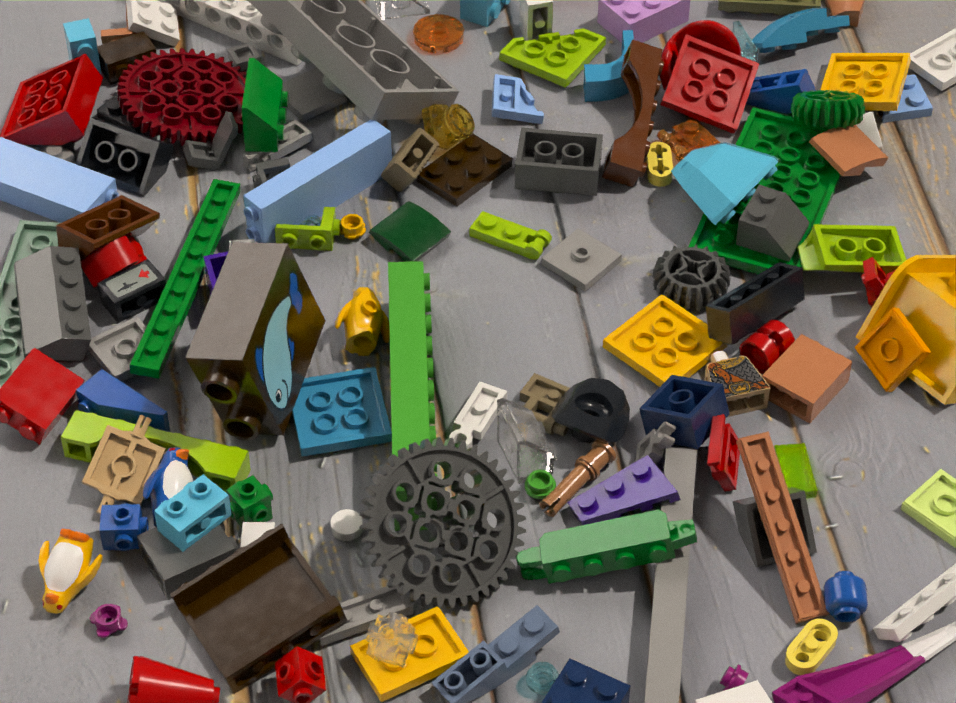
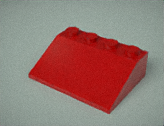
M85 53L80 57H76L20 82L0 137L22 145H64L68 142L74 143L81 140L85 135L103 79L87 54Z

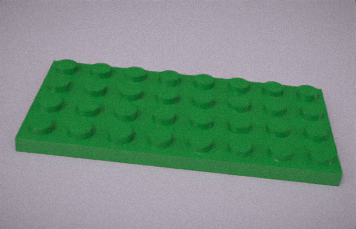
M753 107L735 145L773 155L778 159V163L775 165L778 170L767 180L762 178L754 188L757 189L759 185L786 193L809 221V227L800 241V245L810 234L813 224H822L841 178V174L809 143L812 137L832 128L826 129L800 125L794 122L790 116ZM752 196L746 202L741 200L733 208L736 213L724 224L719 221L714 225L703 214L688 246L694 247L697 244V247L701 249L708 246L709 252L717 251L719 257L725 258L726 265L756 274L762 273L779 262L802 268L797 249L790 262L736 245L738 222Z

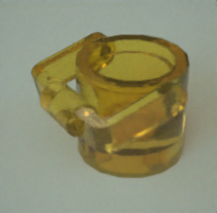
M432 104L422 109L424 129L439 143V148L451 149L474 132V120L468 110L462 105L452 104L448 107L446 104Z

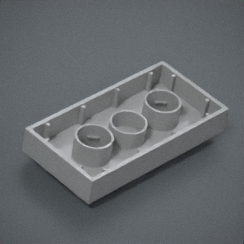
M248 0L262 14L261 24L274 33L284 35L293 44L291 47L292 54L303 62L314 64L324 74L322 78L323 84L336 93L346 95L356 105L354 113L362 121L367 122L371 119L376 120L382 125L385 120L400 119L409 124H419L422 119L447 118L459 91L361 0Z

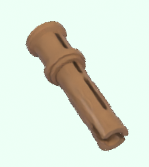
M595 440L592 444V449L585 456H580L576 460L575 468L539 503L542 510L549 506L544 513L554 517L587 481L596 480L600 476V470L607 463L610 464L616 459L614 449L607 442Z

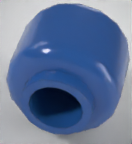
M839 571L825 582L823 588L825 609L835 620L839 622H853L866 612L868 607L867 587L862 578L855 576L850 571Z

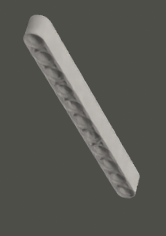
M673 446L666 448L664 475L678 491L681 499L672 503L668 499L661 501L660 510L666 513L668 521L692 519L697 449ZM690 545L675 549L676 558L656 563L644 703H679Z

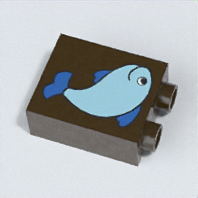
M232 242L185 357L201 384L202 392L209 398L222 420L224 430L231 436L241 440H254L259 434L284 436L326 321L288 243Z

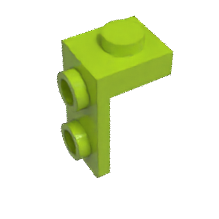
M324 207L320 226L276 224V243H288L290 249L332 251L335 236H340L341 220L336 219L335 207Z

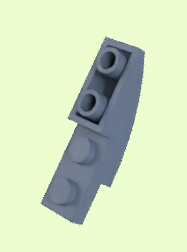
M536 605L492 642L487 644L483 640L432 681V685L448 703H468L479 698L536 660L535 652L560 633L559 627Z

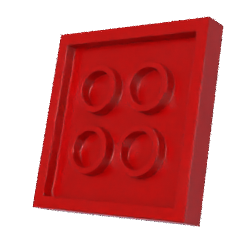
M685 35L660 105L735 134L760 63Z

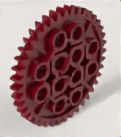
M170 48L169 53L160 50V55L150 52V58L142 55L141 61L135 59L134 65L128 64L127 70H123V76L119 77L117 101H119V108H122V115H127V121H133L134 128L141 126L142 133L150 131L151 138L160 135V141L169 138L170 144H174L176 140H179L181 146L184 145L186 140L207 143L209 140L212 142L226 111L232 112L238 124V133L241 134L243 132L242 102L247 72H240V66L233 67V61L224 63L223 56L215 59V53L206 56L204 50L199 52V54H196L194 49L187 53L184 48H180L179 52Z

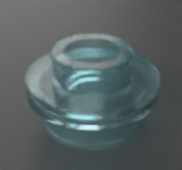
M537 662L527 671L526 684L532 692L545 695L549 692L559 673L552 664Z

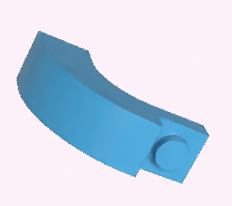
M623 30L622 56L619 59L607 64H584L583 87L585 102L612 100L629 93L628 87L621 77L624 55L631 41L634 40L633 30Z

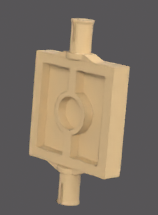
M139 415L133 431H122L107 425L82 480V484L94 488L104 495L96 513L101 515L102 505H114L115 500L126 501L130 504H140L142 506L145 499L143 497L144 484L152 472L157 469L166 452V448L151 443L145 437V433L152 421L150 418L146 417L145 419L143 415Z

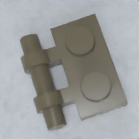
M534 373L520 391V401L525 402V405L521 406L513 403L509 413L519 417L520 422L527 425L533 423L542 427L543 431L553 435L556 433L564 437L567 434L568 427L557 423L551 415L561 397L570 388ZM539 408L550 414L547 417L536 412V410Z

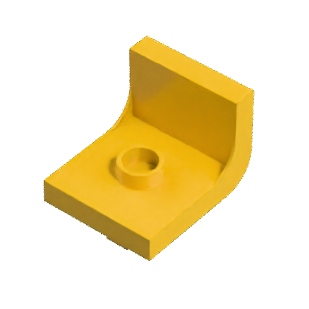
M915 255L903 262L888 279L855 337L861 341L893 307L899 308L932 352L908 377L944 405L955 404L956 255Z

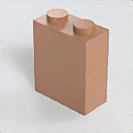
M801 334L762 375L770 387L768 401L811 423L848 383L852 361Z

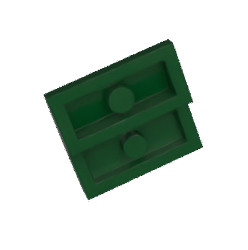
M408 201L370 229L369 233L387 252L393 249L405 262L421 259L448 238L451 231L431 213Z

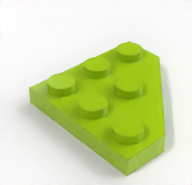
M583 28L576 29L574 34L560 36L559 32L538 35V39L525 41L524 37L513 38L499 52V60L566 88L584 69V64H589L606 46V37Z

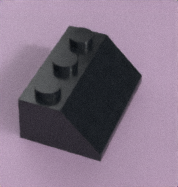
M90 118L76 164L115 178L117 186L146 195L166 173L174 146L107 121Z

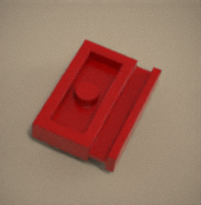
M722 414L712 417L707 465L710 466L713 479L717 480L724 492L736 490L740 451L736 442L739 438L730 423L725 424L726 417Z

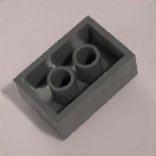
M521 128L515 161V189L597 196L603 134Z

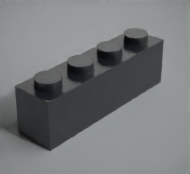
M779 262L706 306L709 338L721 341L725 345L736 344L743 337L757 331L771 319L775 320L777 316L787 310H791L795 305L805 300L803 269Z

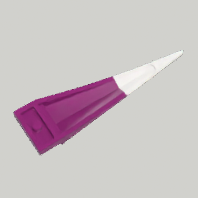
M956 621L886 651L843 665L797 676L772 692L774 703H867L956 641Z

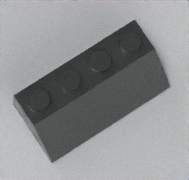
M49 246L14 263V274L24 358L33 348H36L53 360L83 361L91 342L79 248Z

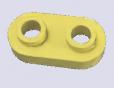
M825 619L809 621L787 648L785 657L787 668L797 675L815 672L836 645L838 631L835 625ZM816 638H820L824 641L820 642Z

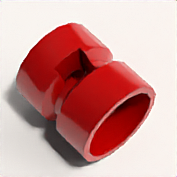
M771 319L740 344L739 352L741 356H745L750 360L760 374H764L791 346L795 338L784 323Z

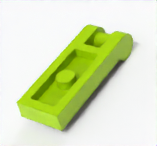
M484 211L480 213L469 228L470 237L532 260H537L542 255L543 248L547 247L552 241L551 234L544 229L536 231Z

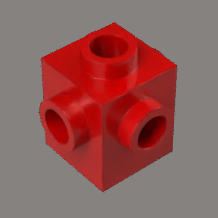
M296 646L275 662L278 697L293 703H310L326 691L322 656Z

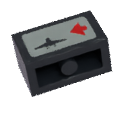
M146 259L98 282L101 304L116 322L120 323L157 305L165 288L166 279Z

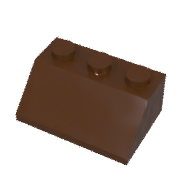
M121 195L57 224L58 246L79 248L80 261H82L96 250L126 235L127 238H135L142 235L160 219V213Z

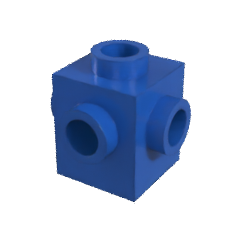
M140 504L102 505L99 532L103 550L127 551L139 549L137 535L149 530L148 517H142Z

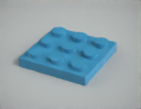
M375 367L304 378L292 411L302 457L392 442V431Z

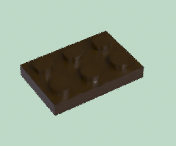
M472 133L423 168L417 176V182L458 207L512 167L513 158Z

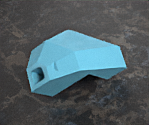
M723 142L690 151L672 168L671 172L709 220L716 225L719 221L723 224L726 223L736 213L733 208L741 200L746 202L755 193L756 189L754 187L762 178L767 180L778 170L775 166L778 163V159L773 155Z

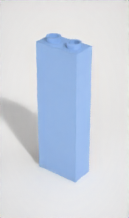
M370 119L244 194L245 208L243 211L246 217L247 237L255 239L254 241H258V243H276V224L308 225L323 215L324 207H337L381 180L382 172L392 160L391 131L376 120Z
M0 137L1 201L62 223L119 197L115 178Z

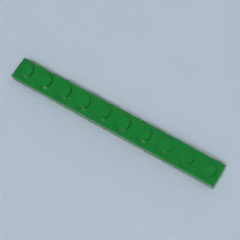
M213 179L130 363L131 374L160 378L205 275L203 256L214 254L239 197L240 183Z

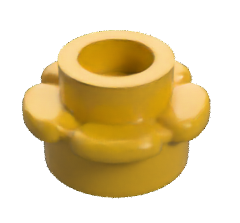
M348 214L341 219L340 234H344L345 238L354 240L365 234V223L361 216Z

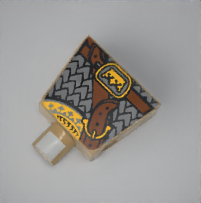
M717 351L711 355V363L707 364L705 368L704 381L723 384L730 413L728 417L767 408L770 387L747 357L739 356L729 359L725 351Z

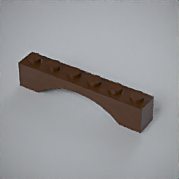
M632 40L624 55L621 77L632 97L634 107L633 124L626 134L613 142L605 157L602 178L633 187L638 177L643 178L647 163L643 161L649 152L651 142L647 141V138L653 130L654 121H651V116L654 115L657 107V101L654 100V97L658 94L661 81L657 79L664 66V61L661 60L662 49Z

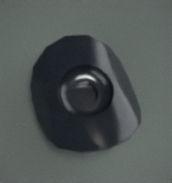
M589 378L573 385L565 392L552 411L551 416L557 423L571 428L573 437L579 442L591 443L598 439L605 443L619 441L624 435L629 423L630 407L624 391L607 379Z

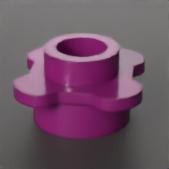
M103 604L90 615V622L97 627L96 633L100 638H106L117 630L123 631L128 626L127 619L121 616L120 606L115 604Z

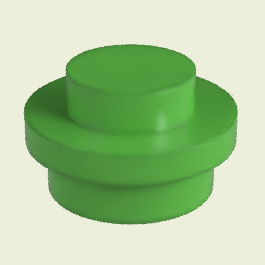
M535 470L525 480L526 493L535 499H545L556 488L555 479L545 470Z

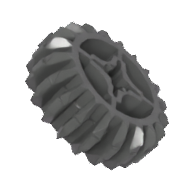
M685 243L682 248L673 246L671 251H664L662 257H658L652 275L654 290H657L658 296L663 294L679 306L685 307V310L688 311L689 308H695L698 312L701 307L706 308L708 304L727 294L731 280L729 277V266L726 265L725 258L718 256L717 251L709 252L708 246L701 249L697 247V244L694 247H688Z

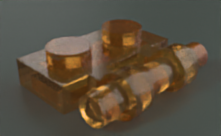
M694 118L673 126L672 133L668 134L665 130H660L657 134V138L661 142L670 146L678 162L694 149L720 143Z

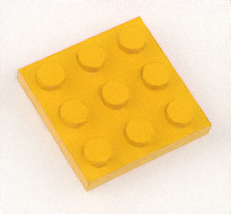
M832 53L820 90H839L859 94L864 99L865 110L897 111L911 62L910 53Z
M663 294L603 339L604 349L659 387L671 375L690 378L710 361L713 353L723 351L728 347V345L723 344L721 341L710 339L708 325Z

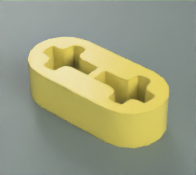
M663 142L651 143L646 156L648 180L654 186H667L672 182L673 176L671 172L673 168L671 148Z

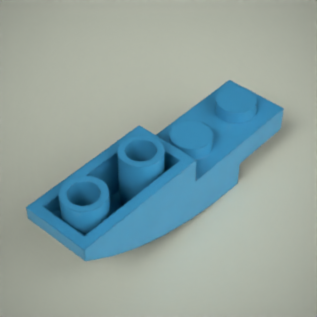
M826 8L801 10L786 15L768 25L749 42V48H759L760 53L774 52L776 46H781L782 50L796 49L797 43L807 42L806 36L818 35V30L824 29V33L840 32V27L850 26L849 15L827 16Z

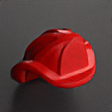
M711 20L695 21L677 31L668 40L662 51L661 60L664 61V66L659 76L662 87L665 91L685 35L741 56L740 45L734 33L726 26Z

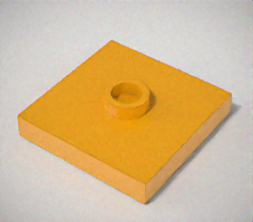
M895 307L854 347L886 392H893L932 353L901 310Z

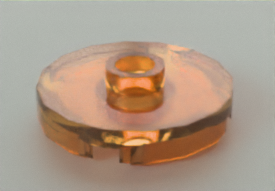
M444 14L428 15L419 19L414 25V42L424 51L437 53L436 50H443V53H447L457 49L463 43L464 28L462 23L452 16Z

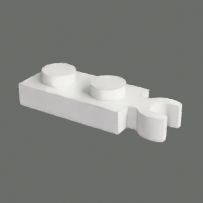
M479 382L453 422L454 431L451 432L449 438H453L454 443L462 440L466 441V450L472 446V438L482 440L507 400V391Z

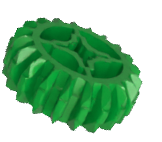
M810 90L798 93L793 97L791 112L793 121L800 125L826 129L846 128L847 126L853 127L863 121L865 105L864 99L859 94L839 90Z

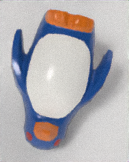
M168 448L163 455L161 463L144 484L143 497L148 499L150 496L155 527L157 525L154 510L163 501L169 500L180 492L186 484L194 481L188 468V449Z

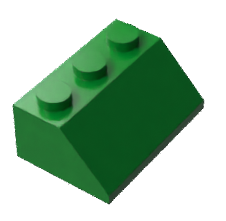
M249 58L242 102L245 151L278 152L279 141H284V125L281 124H286L287 112L286 108L283 107H288L289 95L288 91L283 90V80L255 58Z

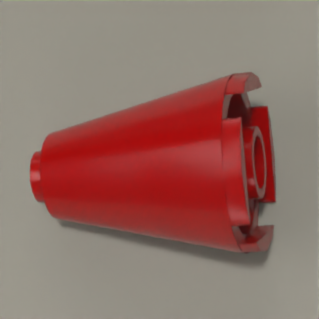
M133 656L127 703H219L220 687H214L213 679L144 656Z

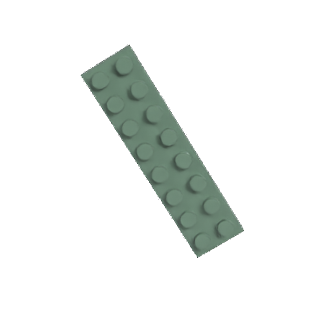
M20 220L0 275V388L25 359L14 263L46 247L58 246L56 225L59 223Z

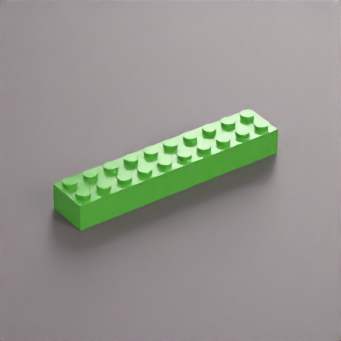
M423 261L388 262L392 455L394 454L397 457V451L403 447L409 451V445L414 442L420 446L421 441L424 439H429L431 444L436 439L435 426H429V424H435V405L428 402L434 401L433 380H428V378H434L433 358H427V356L433 355L432 336H426L427 333H432L431 314L425 315V312H431L430 293H424V291H430V273H424ZM437 464L434 466V472H437ZM398 486L396 489L397 498L402 502H406L407 493L404 488ZM428 495L427 505L430 509L436 511L437 501L435 498H432L433 496ZM414 508L408 510V513L412 515V521L419 518V515L414 513ZM394 518L395 531H399V522ZM421 526L420 530H428L424 526Z

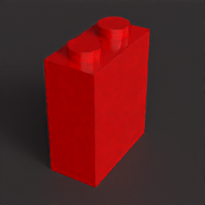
M33 348L0 388V422L7 423L18 430L24 438L33 440L40 445L77 398L76 389L83 385L85 380L38 349Z

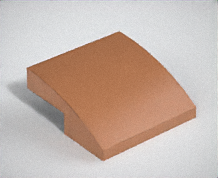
M856 125L853 127L829 129L812 137L809 141L842 176H860L865 167L884 166L889 158Z

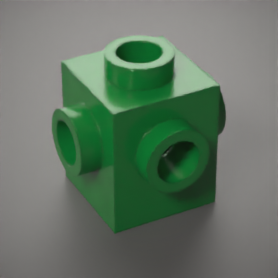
M254 475L243 481H238L232 487L226 489L230 500V517L241 528L243 522H267L273 519L271 501L273 500L272 492L265 483L261 485Z

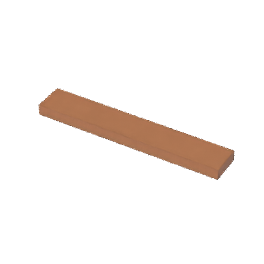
M769 431L739 438L736 442L795 623L798 624L826 617L829 613L825 609L824 597Z

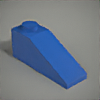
M807 69L755 77L746 104L789 114L792 113L791 103L796 94L803 91H816Z
M103 369L76 389L79 411L95 413L99 416L116 420L121 419L133 424L137 423L139 415H143L145 419L148 417L152 420L149 426L170 432L167 411Z

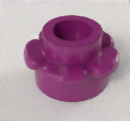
M739 664L735 669L729 666L719 684L724 686L723 691L744 685L749 673L742 670Z

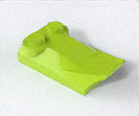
M813 224L810 234L797 249L803 271L864 273L863 261L874 257L887 274L896 270L907 260L895 226Z

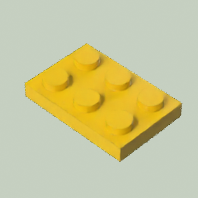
M438 606L350 645V654L381 702L441 675L469 652Z

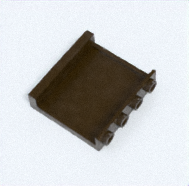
M283 524L278 525L274 529L267 530L255 541L237 549L234 554L220 563L210 566L206 572L190 582L182 584L170 594L178 610L234 694L274 669L275 662L296 646L304 649L347 621L341 604L334 595H330L289 538Z

